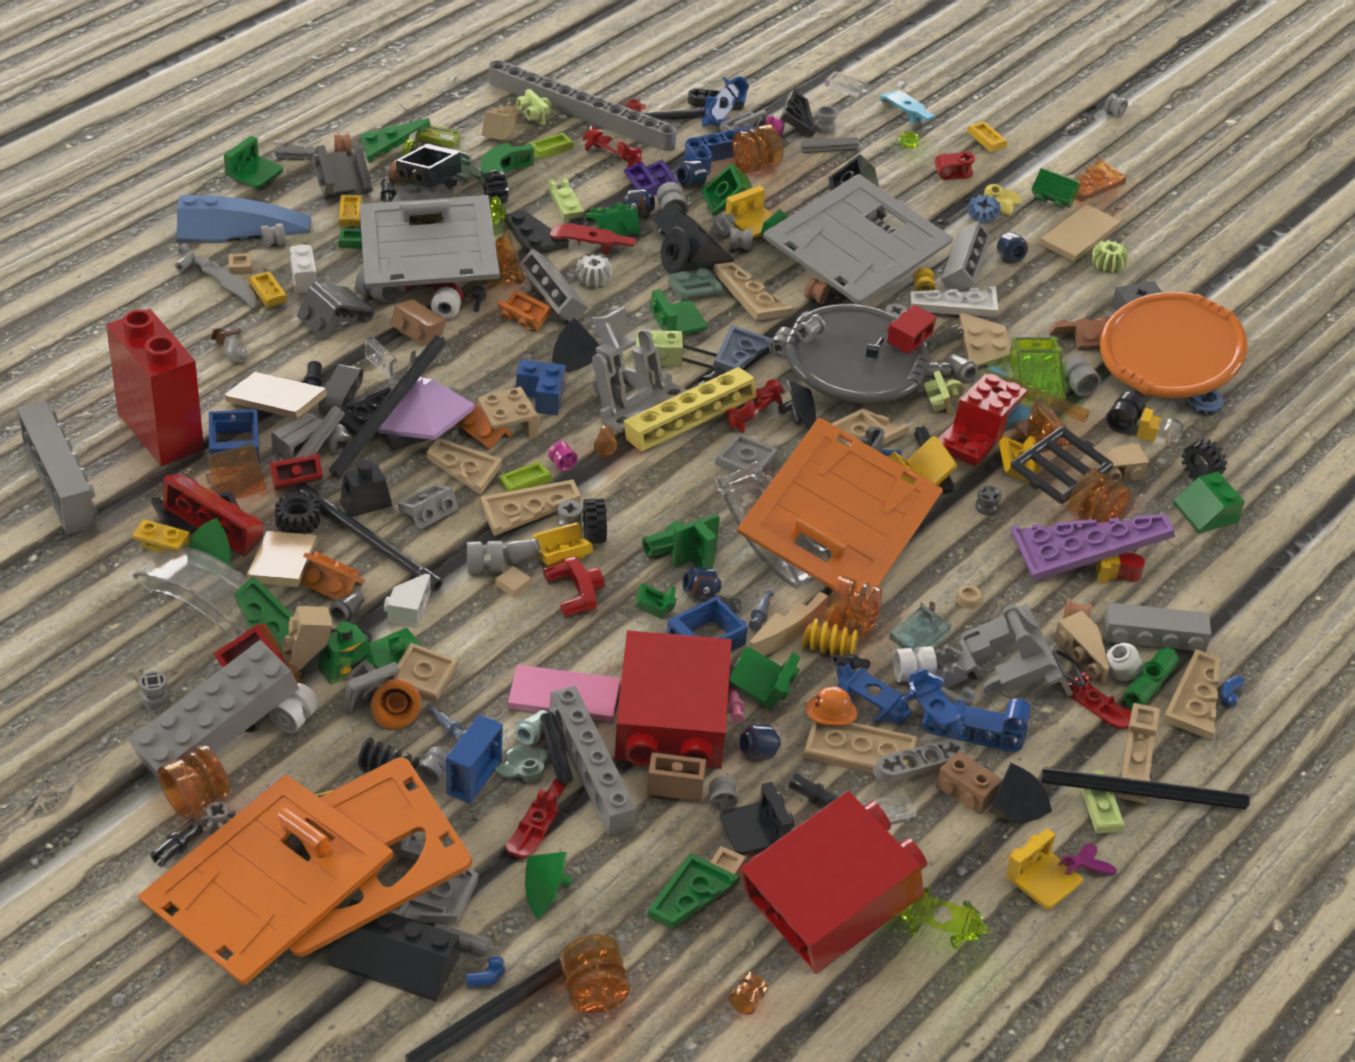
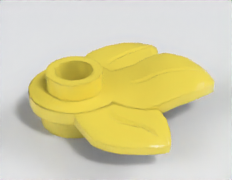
M990 184L985 188L984 195L988 194L991 198L996 197L997 202H1000V212L1007 216H1011L1013 205L1021 204L1022 202L1016 192L1003 189L1000 185Z

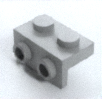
M749 110L720 123V130L724 132L745 127L762 130L765 128L767 112L761 110L753 113Z

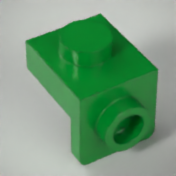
M642 583L637 589L635 607L662 619L667 611L671 612L676 605V587L671 585L663 593Z

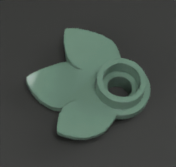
M460 151L462 171L455 176L463 180L469 179L470 175L480 178L481 172L472 165L471 156Z
M512 747L506 752L508 761L495 768L496 773L505 778L521 777L526 783H535L543 777L545 771L544 763L548 760V755L542 748H537L530 752L525 747Z

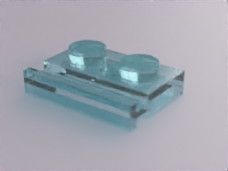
M922 605L890 632L889 639L902 649L911 648L914 652L916 647L935 645L950 632L951 625L949 623L945 624L940 616L925 605Z

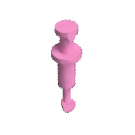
M731 686L729 689L730 701L727 704V709L730 713H733L731 721L739 724L744 720V715L741 712L745 709V704L740 699V691Z

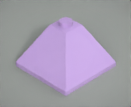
M420 377L382 424L378 433L435 440L476 409L475 404L433 379Z

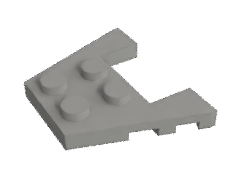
M416 833L406 837L400 847V856L417 861L422 853L425 842L420 840L419 835ZM469 868L460 875L390 912L421 923L457 924L479 881V874Z

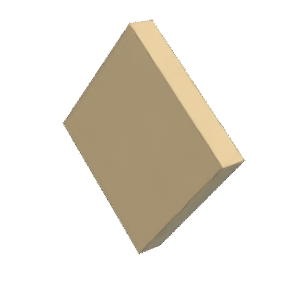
M411 643L397 664L399 667L397 679L410 682L417 688L422 698L437 703L458 668L459 660Z

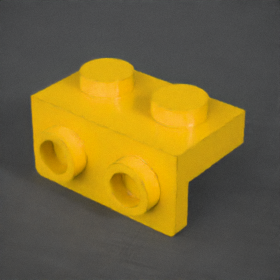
M1005 436L999 441L1003 465L1007 475L1027 483L1030 482L1012 469L1010 464L1014 459L1036 444L1035 437L1030 436L1023 444ZM1033 460L1023 464L1036 475L1039 474L1042 468Z
M143 519L134 531L133 539L141 541L143 548L185 559L190 542V533Z
M579 523L569 524L533 535V539L537 538L541 546V552L537 553L536 557L548 566L560 563L563 559L575 556L578 560L583 559L585 555L593 553L592 543L582 537L581 525Z

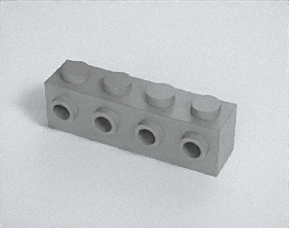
M979 221L958 232L941 278L946 288L965 292L975 284L991 235Z
M533 248L518 264L525 272V277L536 286L535 290L545 297L544 301L555 310L554 313L562 321L566 319L571 321L574 317L578 320L589 308L552 262Z
M1108 602L1104 617L1105 642L1162 648L1169 647L1191 651L1197 649L1206 652L1211 637L1209 613Z

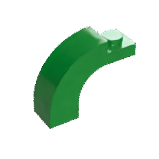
M505 143L486 152L481 159L480 183L482 189L484 173L494 170L505 173L511 169L534 166V147L532 144L512 147L510 143Z

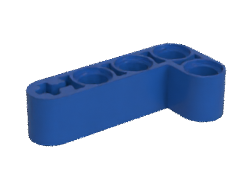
M745 127L689 138L685 144L684 160H699L703 162L709 175L711 172V162L756 153L758 150L759 130L753 127Z
M1012 699L1007 704L1005 714L965 705L962 737L955 740L1008 752H1017L1022 749L1031 706L1023 699ZM934 702L930 705L931 709L938 710L939 712L943 711L945 707L941 702ZM952 703L956 710H958V704ZM924 710L921 722L922 729L929 734L952 739L948 730L938 731L924 724L926 715Z

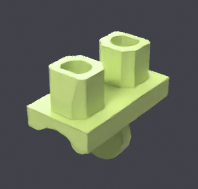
M531 89L525 91V96L517 97L516 107L519 111L526 110L525 115L529 121L536 120L540 125H546L545 115L551 112L552 103L548 98L540 99Z
M934 372L935 380L924 383L933 411L937 412L946 409L948 415L955 413L950 400L951 398L958 399L964 391L963 384L957 380H949L945 385L941 372Z

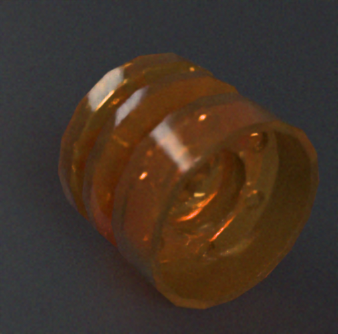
M771 124L738 131L733 136L732 151L734 159L743 173L760 171L762 168L768 169L781 164L783 145L778 131Z
M1091 469L1080 479L1074 488L1069 500L1068 510L1083 520H1096V523L1110 522V518H1119L1120 520L1130 502L1131 490L1124 485L1121 486L1117 481L1110 482V477L1096 469Z
M840 575L836 580L827 607L825 621L828 622V627L833 628L837 624L838 630H843L847 622L851 621V634L854 630L858 631L861 624L860 635L861 637L868 638L880 614L882 587L874 586L869 595L870 583H865L860 592H857V580Z
M201 744L194 748L193 751L183 754V760L176 758L158 768V780L165 797L173 809L185 819L203 810L206 803L211 804L215 801L217 802L218 799H223L230 795L231 788L226 771L214 752L205 745Z
M600 934L588 935L576 939L564 947L560 954L559 963L563 978L566 981L569 1002L575 1010L581 1013H600L613 1009L626 1000L630 994V982L627 978V971L623 966L620 946L614 938Z

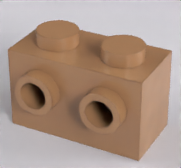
M411 299L395 305L390 325L400 333L414 339L416 343L425 346L430 343L434 336H442L446 319Z
M958 751L940 768L936 787L980 815L993 803L1003 779Z
M652 752L647 795L701 801L706 759Z

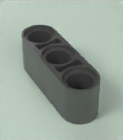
M345 364L337 366L325 387L327 396L318 404L320 413L328 414L334 406L340 409L345 408L347 404L353 401L363 381V368Z

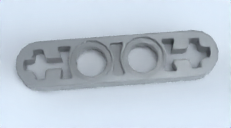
M947 739L884 755L877 761L873 772L875 777L881 782L892 783L938 771L958 751L965 755V747L955 739ZM924 754L934 756L937 762L927 760ZM903 760H910L915 767L906 766Z

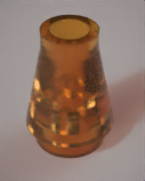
M607 425L599 429V434L594 442L595 451L604 457L612 455L617 450V441L614 437L613 429Z

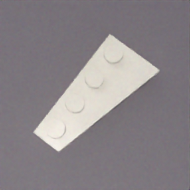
M996 286L988 287L987 291H979L977 287L969 288V292H959L958 289H949L946 293H940L938 290L910 292V308L916 305L927 312L941 315L966 313L983 318H997L998 316Z

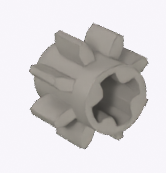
M723 211L711 219L714 225L710 228L715 235L720 233L724 237L731 232V228H735L733 223L736 222V219L732 213L727 215Z
M215 801L207 808H203V816L200 817L202 828L207 827L208 835H211L232 819L236 812L235 810H229V803Z

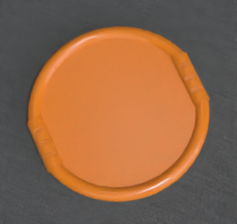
M1184 292L1155 293L1127 303L1109 318L1100 337L1102 360L1112 374V377L1148 397L1177 399L1195 397L1211 392L1226 384L1238 373L1246 359L1248 350L1245 330L1241 322L1234 315V312L1200 294Z

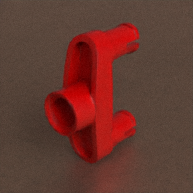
M575 556L563 559V562L542 568L547 583L565 577L571 578L580 595L574 599L560 602V609L564 618L577 613H588L597 610L594 591L605 588L604 578L599 567L586 570L582 563Z

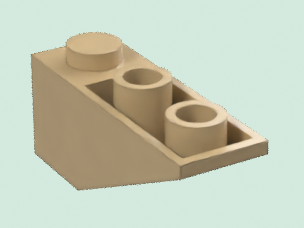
M508 105L486 111L481 136L498 140L507 139L523 116V112L517 111V107Z
M1140 445L1116 446L1104 453L1103 455L1113 462V468L1089 486L1144 480L1149 461ZM1093 460L1087 463L1086 466L1094 470L1100 464ZM1080 473L1078 481L1085 476Z
M297 606L294 617H290L289 635L285 636L283 641V658L286 666L292 671L293 676L327 645L332 629L328 607Z
M1083 611L1059 620L1054 639L1072 656L1075 662L1079 663L1092 679L1101 687L1105 686L1109 665L1098 626Z

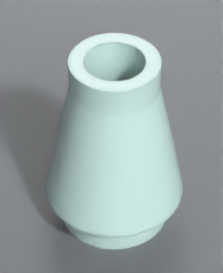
M540 710L537 714L518 723L516 737L521 743L531 745L539 741L544 732L540 716L543 713H547V711Z

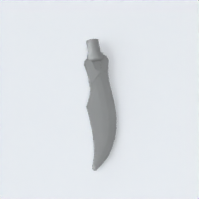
M201 256L195 258L194 263L201 267L203 273L217 279L224 289L241 298L251 309H255L256 297L248 284L221 268L216 261H210Z

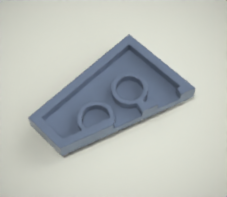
M731 325L715 358L713 368L720 367V371L724 370L725 373L737 367L744 368L769 348L771 338Z

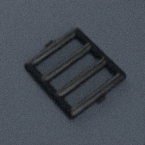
M1065 427L1056 429L1014 459L1010 464L1012 469L1030 481L1029 485L1035 490H1042L1059 504H1064L1113 468V462L1093 448L1094 444L1088 440L1083 441ZM1063 437L1100 464V466L1094 470L1090 469L1055 442ZM1046 448L1085 477L1077 482L1039 453ZM1033 460L1069 488L1063 493L1059 492L1023 464Z

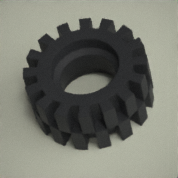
M1201 438L1183 450L1184 453L1181 455V458L1184 459L1181 462L1182 465H1186L1183 469L1185 472H1190L1188 475L1190 478L1195 477L1194 481L1200 476L1218 471L1220 474H1223L1226 470L1227 461L1223 460L1226 458L1225 453L1221 454L1220 451L1223 449L1221 447L1217 448V443L1215 441L1211 443V439L1207 438L1205 440ZM1201 457L1205 459L1207 465L1202 461Z
M293 492V496H290L288 493L285 494V498L281 496L279 502L276 501L275 504L276 526L279 527L281 532L285 531V533L307 534L306 531L314 532V528L317 529L321 521L320 504L317 498L313 499L311 494L306 496V492H302L301 495ZM294 513H304L301 515H292Z
M604 498L583 500L584 537L591 543H606L607 516Z

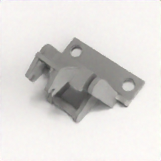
M624 307L610 308L608 309L609 314L603 317H592L590 321L594 323L591 329L604 339L605 342L596 347L598 354L592 357L596 376L593 388L600 394L603 408L600 410L602 423L620 432H624V423L619 424L617 421L626 420L677 396L668 395L670 392L676 391L682 394L688 390L674 384L671 374L667 373L663 376L658 346L654 345L652 335L646 329L639 331L638 339L640 346L632 350L635 369L625 367L623 351L635 346L636 341L624 336V330L628 327L626 310ZM623 380L634 386L638 391L626 397Z
M1027 604L1020 607L1008 605L1002 611L1004 616L964 632L959 640L963 651L959 652L948 644L943 646V651L935 650L937 671L939 676L945 679L944 687L946 689L968 679L967 674L974 671L978 680L984 679L977 664L996 656V650L1017 642L1021 656L995 666L999 676L983 684L984 694L992 696L1004 690L1008 694L1046 677L1050 685L1060 681L1067 695L1073 694Z

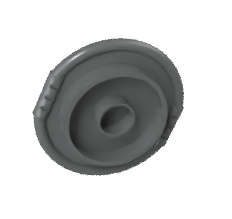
M852 304L824 306L798 317L783 344L790 367L804 383L829 397L861 404L890 402L919 389L931 358L925 342L911 354H907L887 343L888 326L892 321H896L898 317L876 308ZM812 315L821 316L826 324V330L822 334L814 335L810 341L803 342L796 333V326L801 322H807ZM879 338H883L884 342L879 349L878 358L865 357L867 344L875 345Z

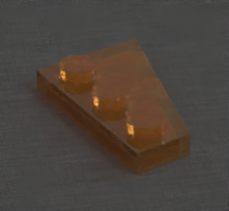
M1098 158L1093 166L1090 165L1083 175H1079L1075 179L1081 185L1075 199L1083 202L1125 184L1127 177Z

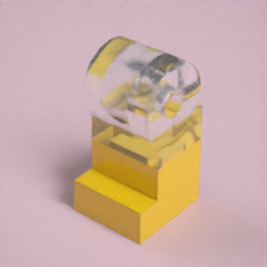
M1145 408L1136 437L1170 446L1178 444L1183 432V424L1177 419H1165L1154 416V410Z

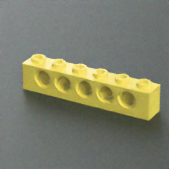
M737 367L624 420L626 440L642 452L706 422L730 408L746 403L757 397L755 378L740 367Z

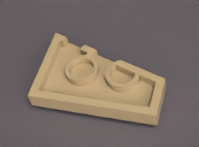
M437 438L427 451L428 460L480 495L502 467V459L441 438Z

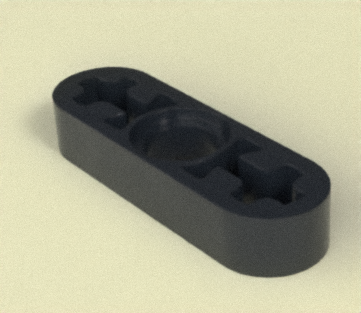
M699 88L691 89L688 91V103L692 106L705 107L706 97H716L720 91ZM721 97L719 107L726 108L727 101L724 97ZM737 101L730 110H741L744 108V104Z

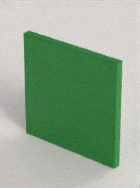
M408 628L369 643L377 669L393 662L398 664L411 643L421 647L422 645Z

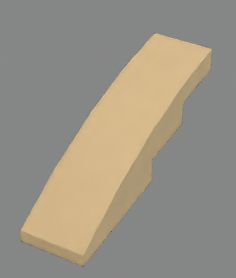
M819 592L807 606L797 602L786 616L776 612L749 641V647L766 656L793 642L805 633L807 625L812 624L815 618L819 621L826 614L828 595Z

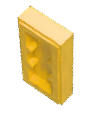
M983 121L968 126L967 132L990 152L1007 147L1008 141L986 122Z
M361 195L340 196L339 226L360 227Z
M270 271L249 277L250 285L267 308L288 302L286 293Z

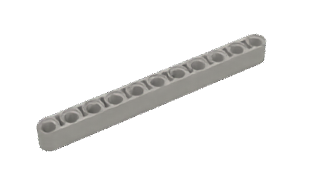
M494 60L489 63V84L518 96H525V91L531 89L540 99L548 98L552 103V109L663 151H671L676 147L677 128L672 124L504 61Z

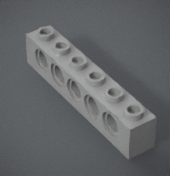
M576 685L550 692L549 711L553 712L556 717L562 741L607 835L610 836L634 829L636 807Z

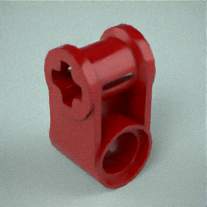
M970 152L943 153L935 158L934 165L942 180L968 179L973 176L972 164L975 161V156Z

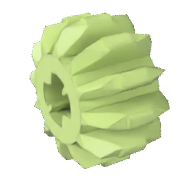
M1100 241L1099 244L1095 245L1092 252V264L1096 265V269H1102L1104 272L1109 271L1112 274L1114 271L1120 272L1121 269L1125 268L1128 261V249L1124 248V244H1118L1116 241Z

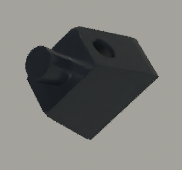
M369 460L359 461L357 469L347 471L344 474L340 503L345 513L349 516L354 517L392 507L386 479L379 466L372 465V462Z

